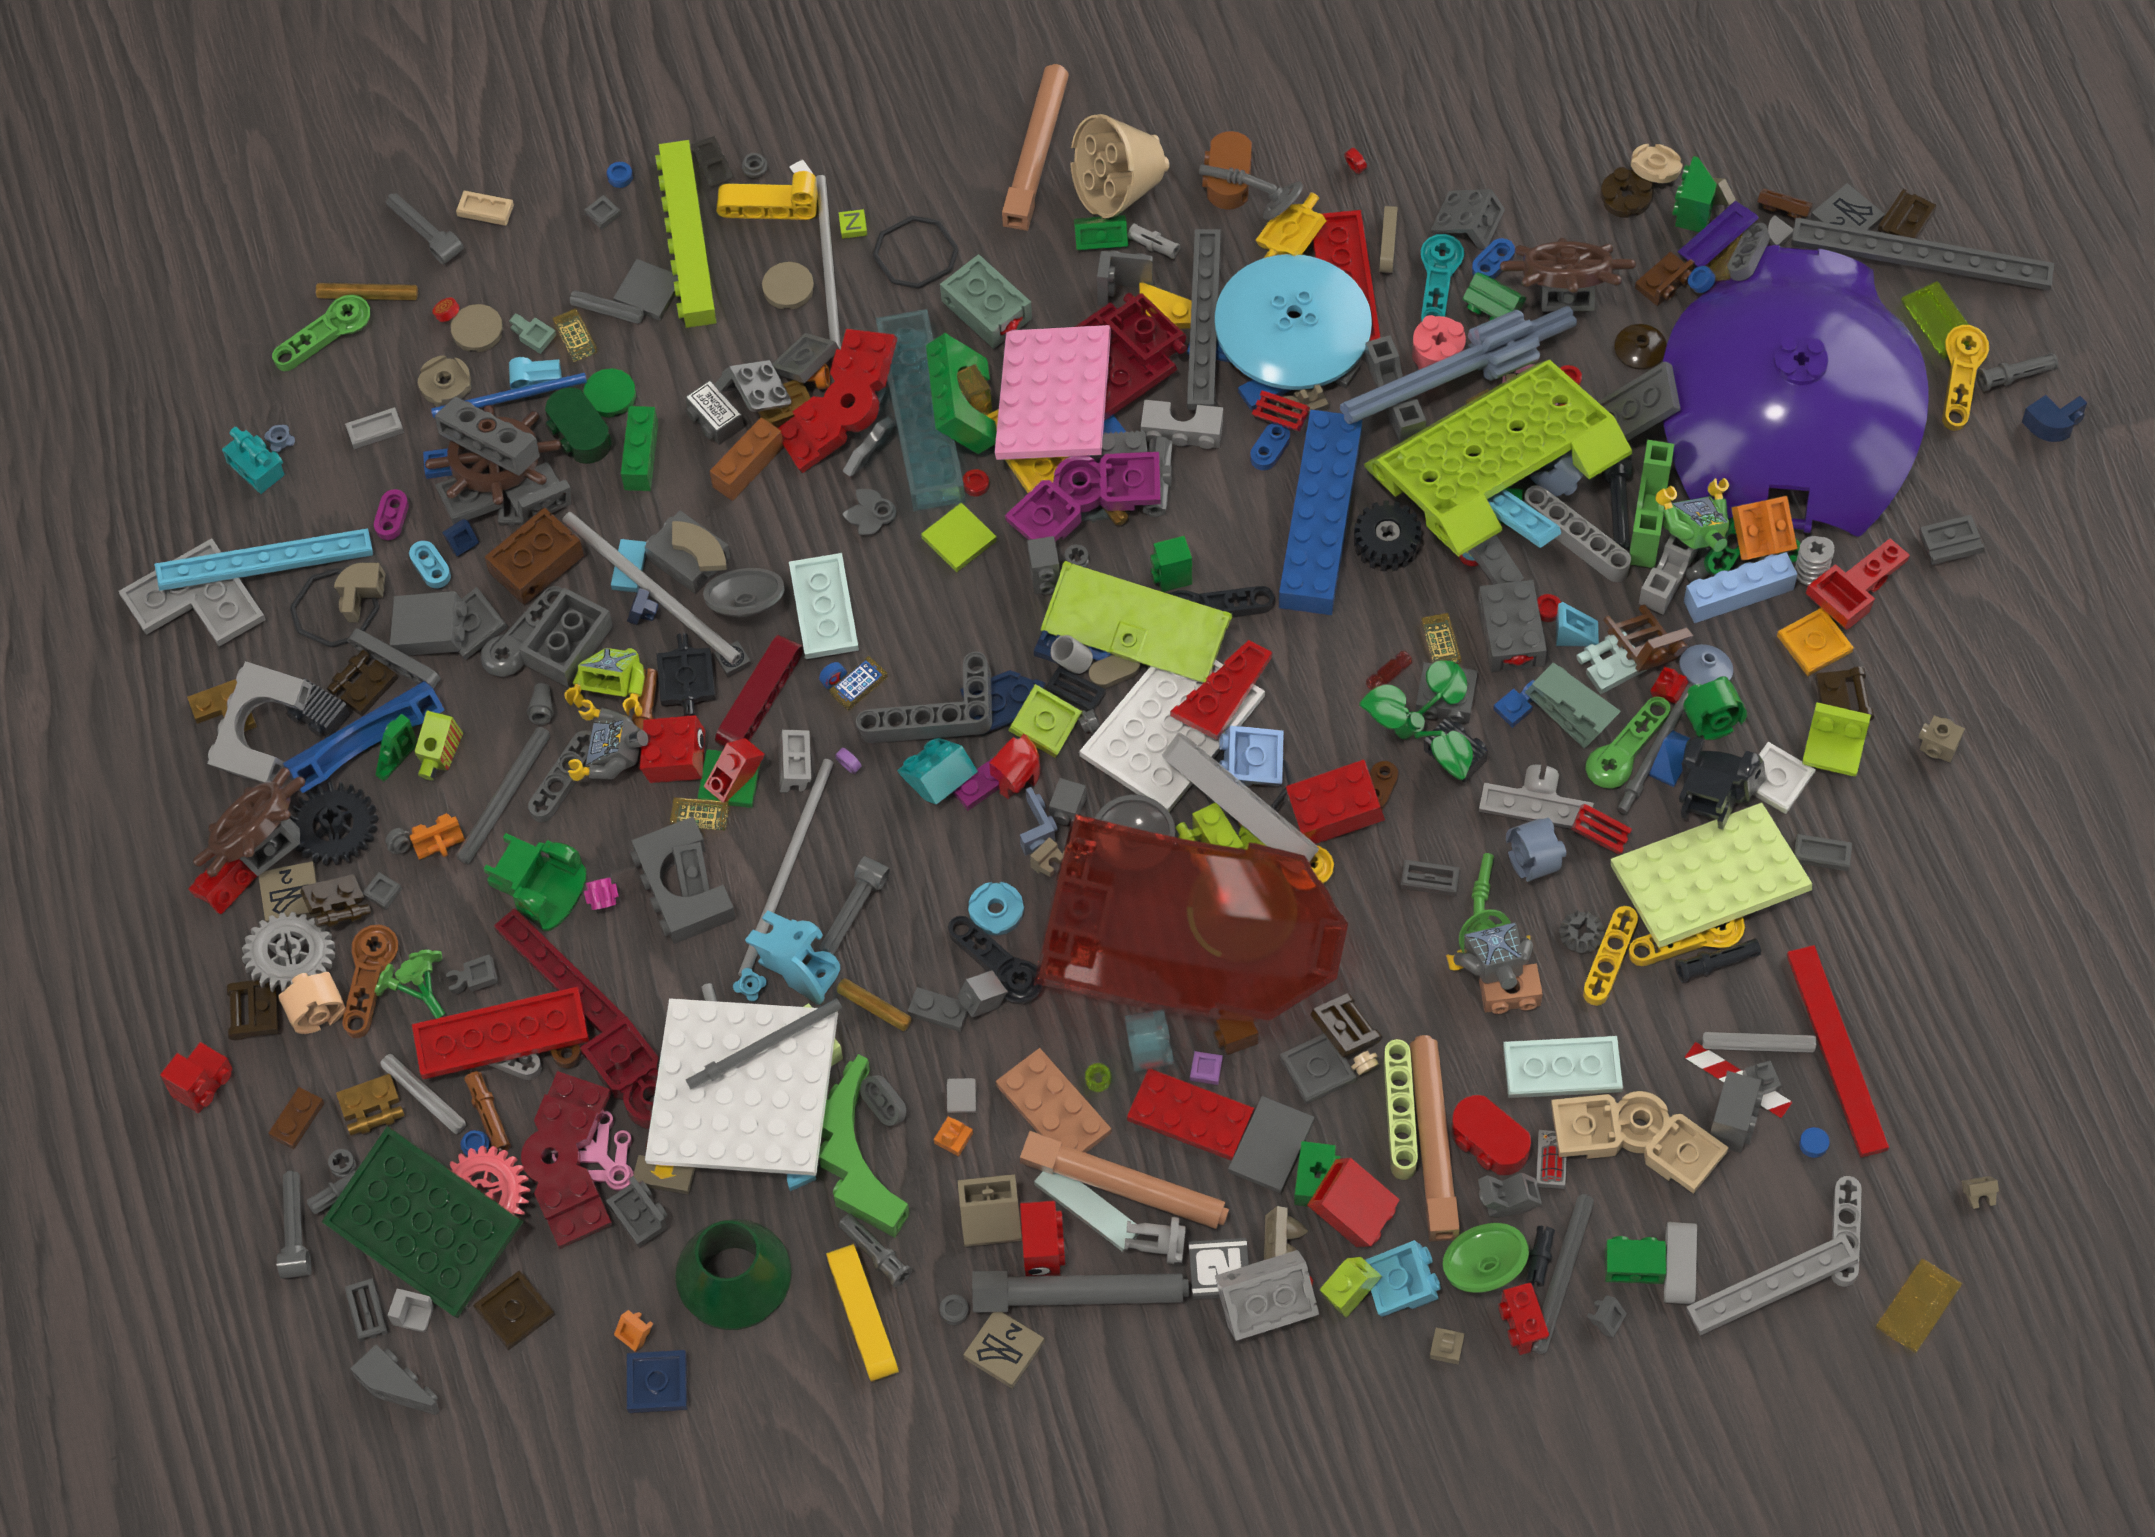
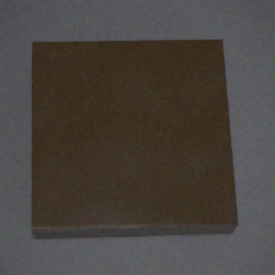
M520 1270L473 1305L477 1313L508 1351L555 1316L554 1311Z

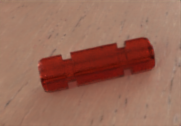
M1406 651L1399 652L1395 656L1396 659L1392 658L1376 671L1377 674H1372L1367 678L1366 686L1373 690L1382 686V684H1387L1402 672L1401 668L1405 669L1412 663V657Z

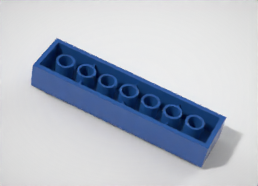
M1310 410L1279 591V608L1325 615H1332L1362 436L1363 419L1348 424L1344 420V414Z

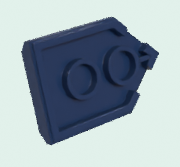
M1011 670L991 677L992 726L986 733L1013 723L1034 685L1036 684L1044 689L1046 682L1023 677L1020 673ZM962 688L960 692L964 700V688ZM975 691L972 695H979L983 691ZM976 715L973 719L979 720L984 715Z

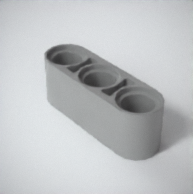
M1667 1222L1665 1235L1666 1276L1664 1280V1303L1694 1304L1696 1293L1697 1224Z

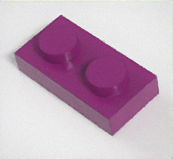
M991 760L980 766L976 774L952 792L967 811L1000 789L999 781L990 775L989 762Z

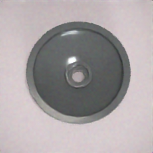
M761 568L736 569L712 579L704 589V601L710 609L722 615L734 617L753 616L771 608L779 601L784 593V583L778 574L770 570Z
M1126 795L1113 799L1101 808L1093 822L1092 840L1097 853L1107 864L1122 871L1139 872L1157 866L1169 855L1175 841V825L1168 810L1158 801L1142 795ZM1132 839H1136L1139 842L1137 844H1131L1129 841Z

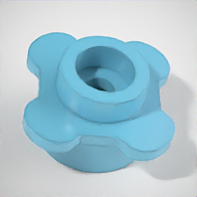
M745 968L741 971L742 976L739 981L733 984V989L736 993L741 992L747 996L749 1001H755L758 998L759 990L765 987L766 979L754 973L752 969ZM751 982L752 987H748L747 983Z

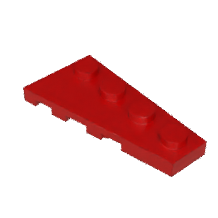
M1248 640L1224 662V665L1217 672L1211 673L1206 678V682L1197 690L1194 689L1186 696V700L1179 706L1176 705L1170 711V716L1218 740L1271 660L1272 652Z

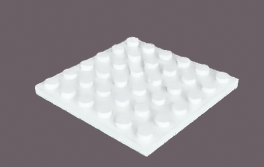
M669 999L645 1156L646 1163L816 1176L838 1012L836 1011L721 1073L722 1076L714 1081L710 1079L690 1090L685 1079L704 1070L705 1065L713 1061L717 1063L818 1008Z

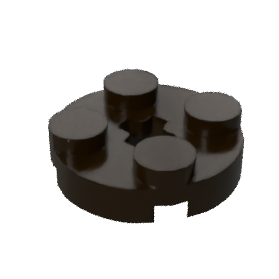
M1619 167L1614 173L1609 174L1602 183L1600 196L1604 202L1603 206L1609 213L1621 218H1629L1630 215L1638 213L1637 216L1643 214L1651 204L1652 182L1641 178L1634 170ZM1628 190L1633 195L1624 197L1622 196V191Z

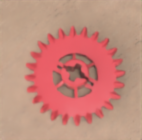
M480 1146L477 1154L474 1149L470 1148L468 1150V1157L460 1153L458 1155V1164L453 1161L450 1162L454 1173L471 1183V1185L513 1214H525L518 1206L519 1204L529 1203L527 1199L521 1197V1194L531 1191L529 1188L521 1186L529 1178L524 1175L518 1176L524 1170L523 1166L517 1165L513 1167L514 1163L517 1162V1158L512 1156L506 1159L508 1156L506 1150H502L497 1155L498 1149L496 1147H491L487 1153L486 1147ZM485 1172L483 1179L475 1181L471 1179L474 1175ZM491 1173L498 1177L499 1181L492 1183Z

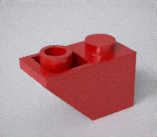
M746 738L727 743L704 787L721 802H727L754 776L765 754Z

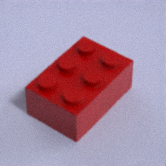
M1365 760L1286 786L1300 832L1314 844L1385 820Z

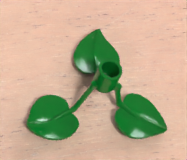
M1440 660L1429 666L1426 671V682L1429 688L1437 694L1417 712H1409L1405 708V694L1393 685L1379 686L1371 690L1360 701V707L1365 709L1380 725L1388 729H1394L1397 736L1401 739L1407 740L1412 736H1415L1416 739L1422 736H1438L1431 742L1432 753L1436 760L1455 778L1463 780L1466 777L1473 758L1472 746L1468 739L1457 731H1451L1447 735L1443 731H1421L1425 723L1422 714L1441 697L1450 705H1454L1464 698L1467 691V679L1458 664L1453 661Z

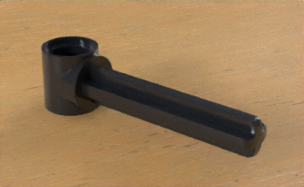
M1631 455L1602 471V477L1610 483L1613 541L1625 550H1628L1630 547L1626 481L1631 478L1632 473Z

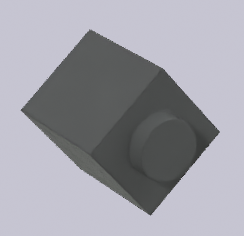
M1059 778L1049 804V815L1053 817L1056 823L1076 826L1086 800V785Z
M992 970L966 979L957 997L970 1016L975 1017L999 1008L1007 990Z

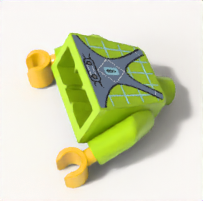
M605 648L590 658L583 660L578 665V671L573 681L575 686L565 692L566 701L570 706L574 701L577 708L582 707L581 701L585 700V698L580 693L581 690L623 697L629 694L630 697L623 702V708L627 716H629L630 710L634 708L636 716L639 717L642 714V707L638 702V697L642 695L645 676L644 667L639 662L638 653L632 648H628L625 651Z

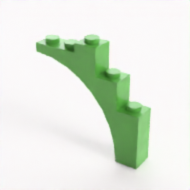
M858 1054L854 1062L850 1061L846 1065L843 1079L839 1085L835 1084L832 1087L828 1099H826L821 1137L827 1140L823 1142L819 1150L821 1168L842 1178L837 1182L833 1190L836 1207L895 1238L910 1215L908 1204L889 1192L874 1177L863 1160L855 1139V1108L861 1083L870 1071L868 1059Z

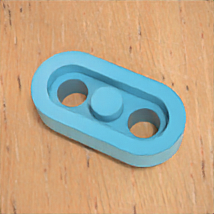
M419 541L412 545L409 551L411 562L425 583L432 588H441L447 585L451 578L450 570L435 546L428 541ZM422 556H428L424 560L420 559ZM436 575H442L439 578H434Z

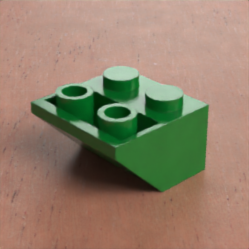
M1693 156L1690 166L1685 165L1681 179L1683 181L1681 186H1678L1676 192V202L1672 215L1677 216L1676 227L1700 232L1709 223L1717 184L1701 160Z

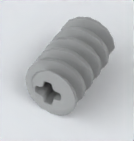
M1811 536L1802 541L1795 566L1797 572L1796 579L1799 582L1808 586L1830 569L1834 554L1832 540L1826 537Z

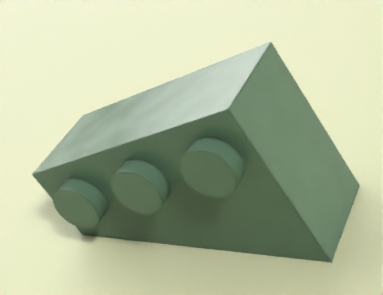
M1552 663L1525 691L1535 703L1584 749L1621 712L1555 663Z

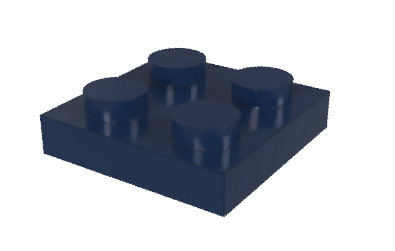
M685 1350L627 1353L628 1413L687 1410V1362Z

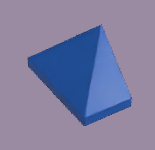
M1673 730L1663 740L1649 776L1674 787L1683 772L1684 749L1686 742L1690 738Z

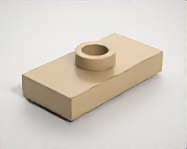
M463 191L456 213L459 217L506 226L514 204L513 200Z

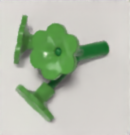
M421 950L418 953L409 954V960L403 962L401 968L395 972L397 979L393 978L392 975L395 968L389 963L378 979V984L375 988L376 995L381 997L387 988L394 991H403L423 1000L435 1019L440 1018L446 1013L432 994L430 973L433 972L432 963L442 960V952ZM423 974H424V977H425V985L423 984V980H424L423 977H422ZM412 980L414 985H418L422 993L417 992L411 988H408L402 984L408 983Z

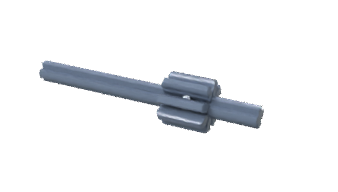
M1566 306L1531 322L1529 319L1524 320V315L1521 311L1514 310L1474 327L1468 332V338L1472 342L1468 344V349L1340 404L1344 420L1348 424L1357 422L1476 369L1478 371L1483 369L1484 377L1492 381L1538 361L1540 353L1536 349V347L1540 346V341L1576 326L1577 321L1573 316V310Z

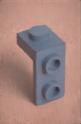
M1031 787L1026 789V799L1040 826L1020 834V844L1025 856L1036 851L1049 837L1055 841V831L1058 830L1053 817H1047L1043 810L1046 807L1041 795H1035Z

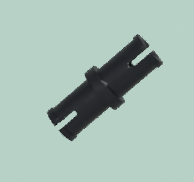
M1542 1225L1537 1226L1534 1246L1529 1251L1528 1257L1531 1261L1525 1281L1526 1283H1531L1532 1286H1535V1282H1537V1287L1544 1286L1547 1264L1552 1259L1550 1249L1553 1235L1555 1234L1553 1228L1546 1226V1230H1543L1544 1226Z

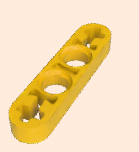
M1621 906L1613 913L1585 982L1583 996L1586 1002L1591 1005H1602L1608 999L1635 932L1638 915L1629 906ZM1624 916H1628L1629 921L1622 932L1619 930L1621 919ZM1611 938H1618L1623 942V947L1615 950L1610 948L1607 942ZM1601 962H1609L1613 965L1614 970L1610 973H1603L1598 969V965ZM1597 981H1603L1600 993L1597 996L1592 995V990L1595 989Z

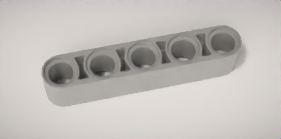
M1537 485L1531 486L1526 490L1524 503L1560 526L1561 534L1555 537L1556 540L1610 581L1622 582L1628 577L1631 556L1624 548L1548 490ZM1532 501H1538L1540 503L1534 504L1532 503ZM1551 517H1559L1561 519L1556 520ZM1578 532L1581 535H1574L1572 533ZM1593 548H1599L1602 551H1595ZM1613 564H1620L1622 566L1616 567Z

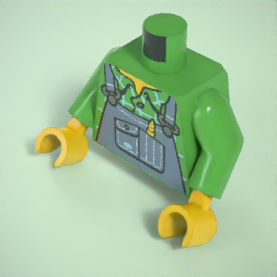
M1715 478L1708 485V492L1715 497V500L1711 497L1671 503L1677 497L1675 488L1669 486L1666 489L1660 490L1656 494V501L1665 507V510H1663L1665 517L1663 526L1690 548L1697 549L1710 546L1716 552L1723 550L1727 545V540L1724 537L1729 529L1726 499H1723L1722 495L1729 487L1727 479L1723 478L1717 485V479Z

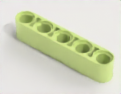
M1396 1039L1386 1045L1384 1053L1390 1166L1392 1174L1396 1178L1406 1180L1413 1177L1416 1173L1418 1158L1412 1067L1409 1045L1403 1040ZM1397 1053L1402 1055L1404 1058H1402L1401 1060H1394L1393 1058H1391V1055ZM1394 1080H1402L1405 1082V1085L1396 1086L1392 1082ZM1396 1106H1403L1407 1111L1399 1113L1394 1108ZM1403 1132L1408 1134L1409 1137L1407 1139H1399L1396 1137V1134ZM1407 1159L1411 1164L1409 1166H1401L1397 1161Z

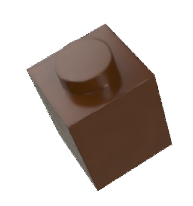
M1245 1009L1216 1020V1031L1213 1032L1217 1046L1219 1048L1223 1047L1226 1055H1230L1257 1045L1259 1033L1249 1010Z

